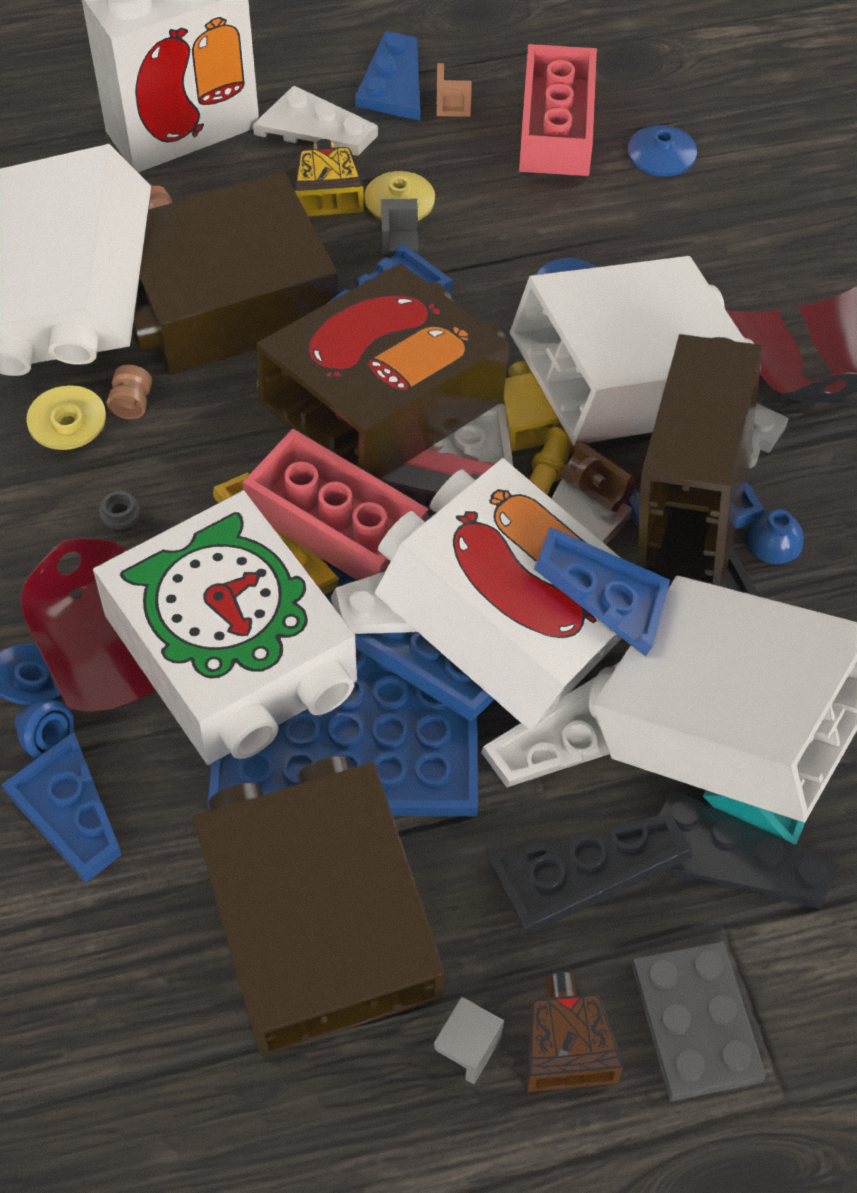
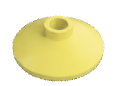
M393 171L373 179L365 190L364 199L367 210L380 221L381 199H417L419 221L426 217L433 209L435 192L432 185L422 176L406 171Z
M71 385L52 388L42 393L33 401L27 413V426L31 436L41 445L58 450L74 449L91 442L102 431L106 421L105 406L100 397L87 388Z

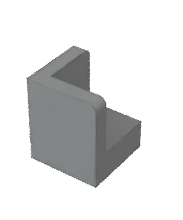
M461 997L435 1040L434 1049L465 1067V1080L475 1084L502 1038L504 1020Z

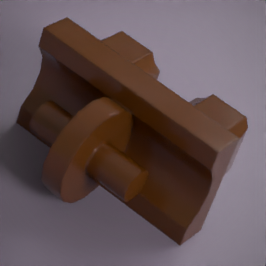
M579 440L575 445L572 458L559 473V476L614 512L618 511L622 503L625 504L629 501L637 487L635 482L636 476L585 442Z

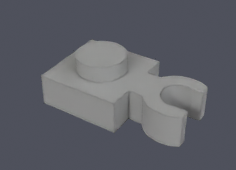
M756 403L749 468L756 465L760 449L768 453L771 451L785 430L789 419Z

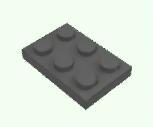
M724 941L633 960L632 969L670 1102L764 1082L766 1078L765 1070Z

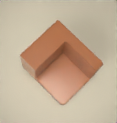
M437 63L436 116L471 117V81L444 80V63Z

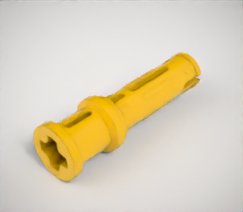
M552 427L548 429L544 437L546 443L541 453L535 454L531 462L533 473L529 480L546 495H548L553 483L562 479L559 473L566 466L565 464L569 456L574 453L575 445L571 442L564 428Z

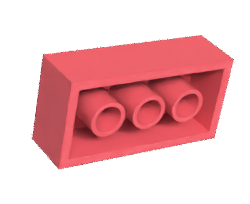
M528 44L519 172L589 176L593 146L597 48Z
M292 429L243 481V490L274 530L356 580H361L387 570L391 561L378 551V547L388 531L401 517L413 511L423 521L426 522L428 519V508L295 429Z

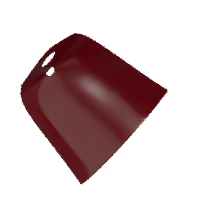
M857 286L826 300L797 307L808 323L811 339L820 357L832 370L830 377L814 383L802 375V356L795 339L785 327L779 310L739 312L725 309L744 338L750 339L754 344L763 345L760 375L780 395L799 402L824 403L857 392Z
M73 538L62 541L49 552L23 584L21 592V609L24 619L66 706L85 712L112 710L156 691L106 618L93 568L128 551L124 547L107 540ZM70 552L79 553L81 560L78 568L69 574H61L57 567L60 559ZM81 588L82 596L80 598L72 599L69 596V592Z

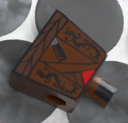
M561 972L548 976L546 978L548 998L536 999L531 1003L527 1092L619 1083L623 1062L600 996L597 994L577 995L575 979L572 973Z

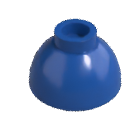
M775 510L759 516L751 524L747 533V544L751 552L759 559L768 563H788L797 558L803 548L804 536L802 528L798 521L785 510Z
M55 700L37 701L21 709L15 717L18 741L26 753L37 759L73 732L74 717L72 711L66 704Z

